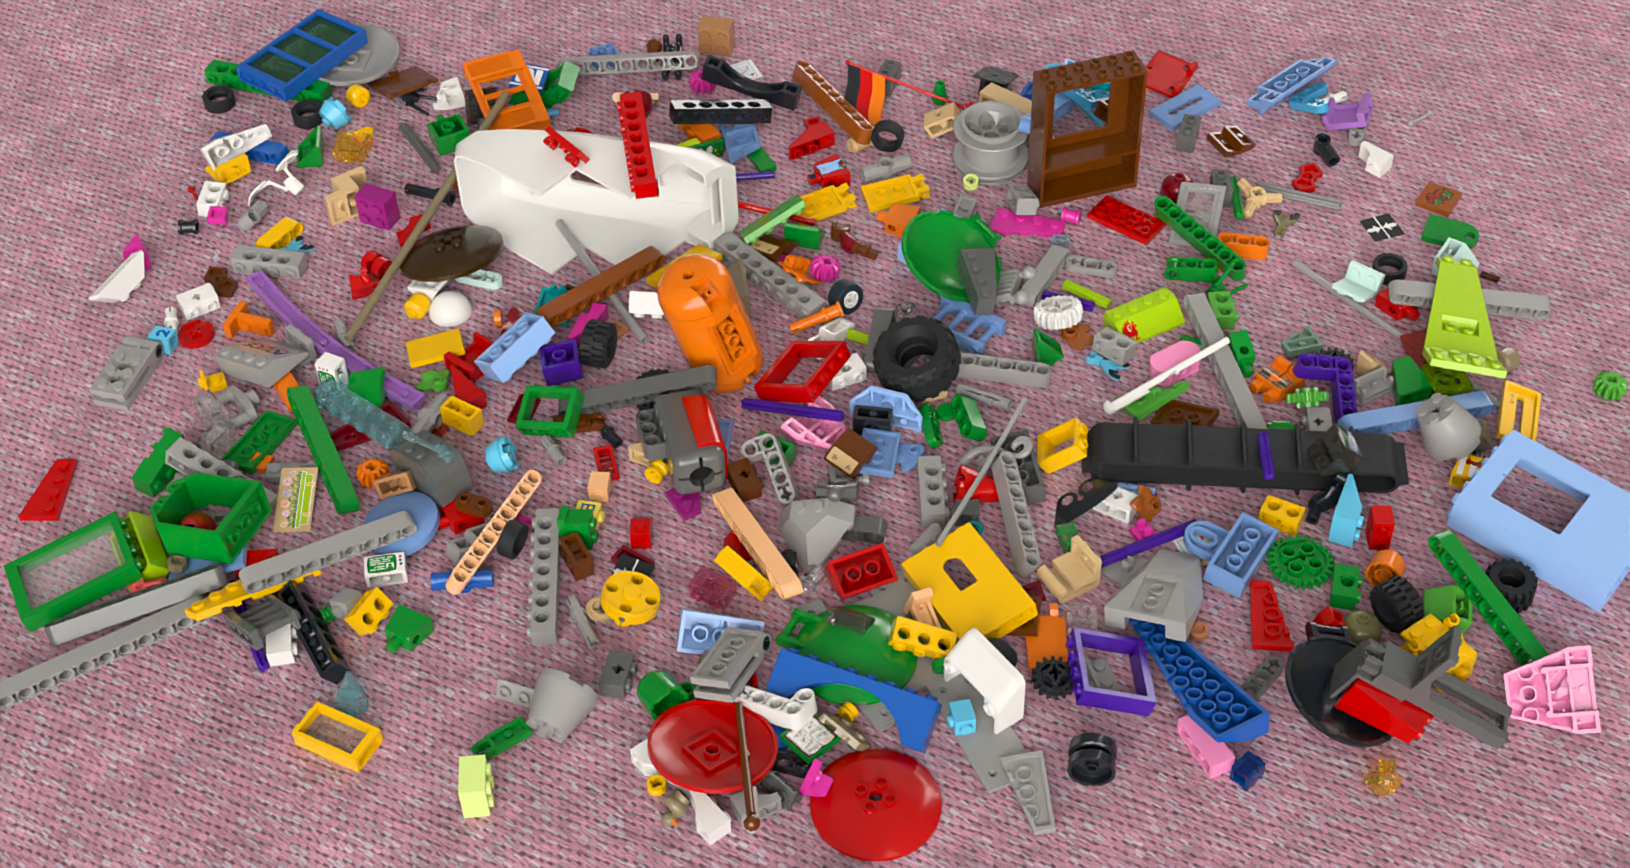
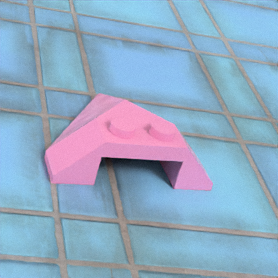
M820 395L814 403L808 404L811 407L835 410L834 406ZM800 416L796 419L791 417L781 426L782 433L797 445L829 450L839 436L847 430L843 422Z

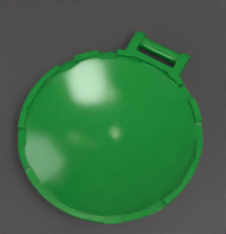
M929 210L916 215L909 221L902 234L901 246L907 266L925 287L944 298L960 302H970L956 266L960 249H996L995 244L1002 237L989 228L980 219L978 213H975L968 219L955 216L954 212L940 210L939 212H931ZM995 251L997 286L1000 280V271L1002 269L1001 259L997 256V253Z
M865 605L835 607L817 616L800 609H794L788 624L782 633L778 634L775 638V642L779 646L787 649L788 647L800 651L799 655L807 657V654L814 655L820 658L819 662L825 664L827 660L839 664L838 668L846 670V667L859 671L858 675L865 677L866 674L878 677V682L885 684L887 680L896 683L899 689H903L911 680L918 660V656H915L913 652L907 650L898 651L893 646L888 645L892 623L896 616L882 609ZM798 622L804 624L796 638L790 637ZM899 631V636L906 639V635ZM833 684L812 689L817 697L838 705H843L845 702H850L853 705L862 703L872 705L881 702L870 692L849 685Z

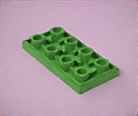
M796 194L738 233L746 244L749 242L752 244L759 240V236L763 233L768 234L772 232L777 224L780 223L782 225L786 223L791 215L800 214L806 204Z

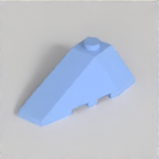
M681 608L676 651L701 654L713 647L727 627L763 632L765 622Z

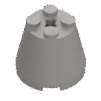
M1435 393L1416 409L1424 448L1434 461L1444 463L1445 460L1454 458L1460 460L1473 452L1479 445L1482 431L1480 423L1450 396Z
M545 668L537 678L526 724L536 729L535 734L544 739L549 736L554 741L563 744L570 733L595 707L598 695L587 684L583 683L581 686L579 682L570 678V674L557 669Z

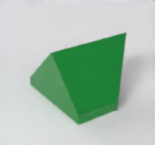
M1038 329L1033 330L1032 351L1036 362L1052 366L1064 358L1059 343Z

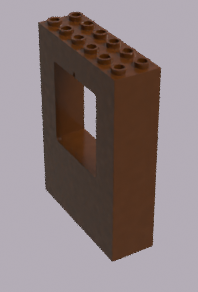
M1134 50L1033 72L1027 186L1039 199V208L1137 186L1148 71ZM1110 82L1106 125L1052 137L1056 93Z

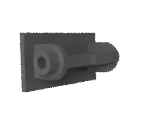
M771 770L761 780L760 786L769 794L777 792L781 797V805L790 811L794 802L799 803L802 800L801 792L792 785L787 786L788 781L778 771Z

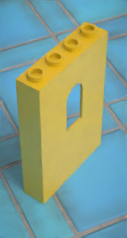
M970 523L958 527L954 532L947 535L940 547L934 543L901 563L904 575L916 591L931 587L934 595L930 602L935 614L946 630L958 633L956 643L972 628H976L986 639H1000L1038 615L1034 601ZM952 558L960 559L976 578L977 582L960 591L944 571L943 566L945 562Z

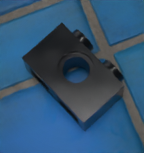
M855 405L853 431L859 435H862L863 428L892 431L893 409Z

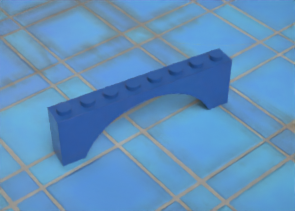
M788 647V650L780 649L766 692L791 699L797 691L803 688L815 689L833 684L861 688L875 695L890 711L898 727L901 745L924 754L926 753L942 704L937 702V697L925 694V697L917 695L918 691L908 687L905 690L897 688L898 684L887 680L885 684L878 682V677L866 674L865 677L858 675L859 671L846 667V670L838 668L839 664L828 660L826 664L819 662L820 658L811 654H807V657L799 655L800 651Z

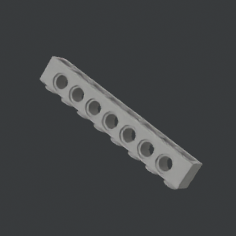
M731 232L713 241L714 251L721 253L723 261L729 267L739 258H743L746 277L753 284L762 288L765 293L773 296L777 302L784 304L788 310L799 315L801 319L819 312L822 307L826 308V300Z
M560 508L536 509V515L532 518V529H535V532H531V542L534 544V547H531L530 550L531 559H533V563H530V574L533 575V578H529V589L532 590V594H528L529 606H531V609H528V622H531V625H527V637L531 638L532 646L557 644L560 578L557 518Z

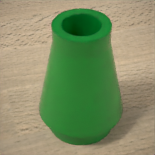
M942 80L936 81L933 94L948 99L945 82ZM934 97L931 98L936 105H944L946 103Z

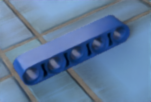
M218 131L209 142L231 135V133ZM265 140L244 154L248 156L249 160L279 165L289 153V150L282 143Z

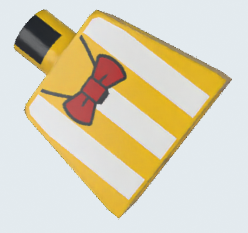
M1473 451L1471 455L1469 454L1458 460L1451 472L1448 485L1462 488L1466 481L1470 482L1474 471L1481 469L1480 466L1484 460L1482 453Z

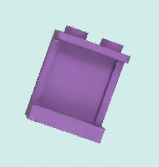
M1363 93L1361 101L1358 103L1339 105L1335 103L1334 97H1331L1328 102L1329 111L1322 115V122L1326 125L1327 130L1367 127L1374 107L1370 93Z

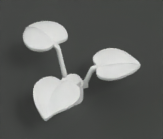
M297 149L288 153L276 168L277 173L283 169L289 176L284 181L285 187L270 180L263 181L252 191L248 200L249 207L252 199L268 185L281 188L285 192L289 190L295 196L304 189L305 186L293 177L287 169L288 164L297 161Z

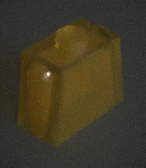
M337 132L333 149V156L336 157V161L363 163L373 147L370 134Z

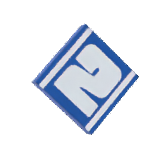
M526 64L539 94L542 95L550 69L548 67ZM518 75L512 76L509 88L522 85Z

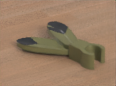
M1275 210L1273 218L1277 227L1274 230V237L1277 233H1281V238H1284L1285 227L1297 222L1300 219V214H1291L1284 219L1282 212Z

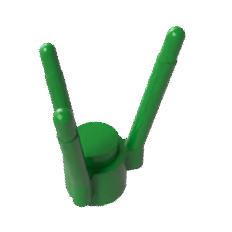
M1231 263L1221 277L1218 276L1217 280L1206 291V294L1208 292L1225 291V287L1221 283L1234 267V263ZM1246 283L1231 290L1230 295L1246 288L1248 284Z

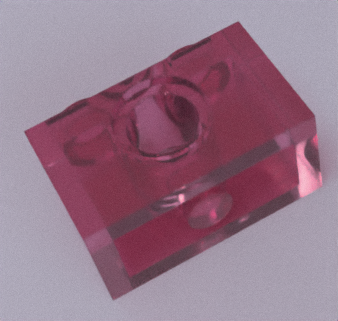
M701 567L688 584L689 595L695 601H702L713 608H719L724 611L737 594L736 581Z

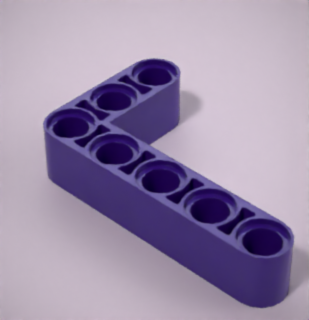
M1301 354L1293 366V374L1302 379L1330 381L1336 432H1342L1337 424L1338 420L1347 414L1357 413L1351 362L1343 357Z

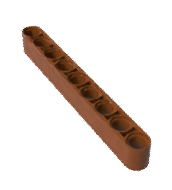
M796 61L792 78L857 143L868 145L874 127L809 63Z
M649 246L542 305L536 311V315L543 316L551 328H554L590 308L593 302L598 303L659 269L665 263L666 256L655 247Z

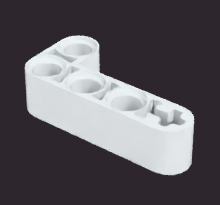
M745 685L734 700V702H741L744 707L762 715L769 723L792 730H800L805 727L818 711L814 691L810 688L800 689L791 699H787Z

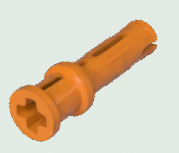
M837 301L832 306L822 307L819 312L788 325L794 335L824 321L829 323L831 319L839 316L844 317V313L839 301Z

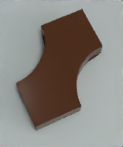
M210 266L204 276V281L215 287L217 296L233 298L238 288V282L227 277V268Z

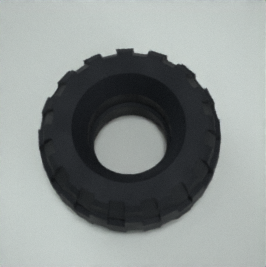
M917 315L915 318L905 317L898 323H892L887 331L881 333L873 350L874 360L872 361L881 385L885 389L905 393L911 400L916 402H922L927 398L931 397L933 399L939 396L940 392L946 391L951 387V381L956 380L960 371L961 353L952 330L942 324L941 321L932 317L927 319L925 316ZM915 356H932L928 362L914 368L904 367Z

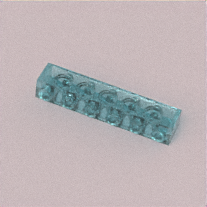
M328 378L313 390L314 401L318 407L324 408L332 416L342 419L345 424H350L358 432H363L371 440L379 442L386 449L393 450L412 438L408 425L331 378Z

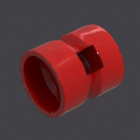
M370 250L362 257L360 265L361 267L366 266L368 274L380 281L392 261L383 257L377 251Z

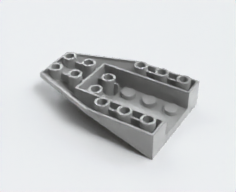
M1160 549L1120 586L1104 606L1105 625L1125 629L1130 618L1165 625V638L1186 642L1203 603L1200 557Z

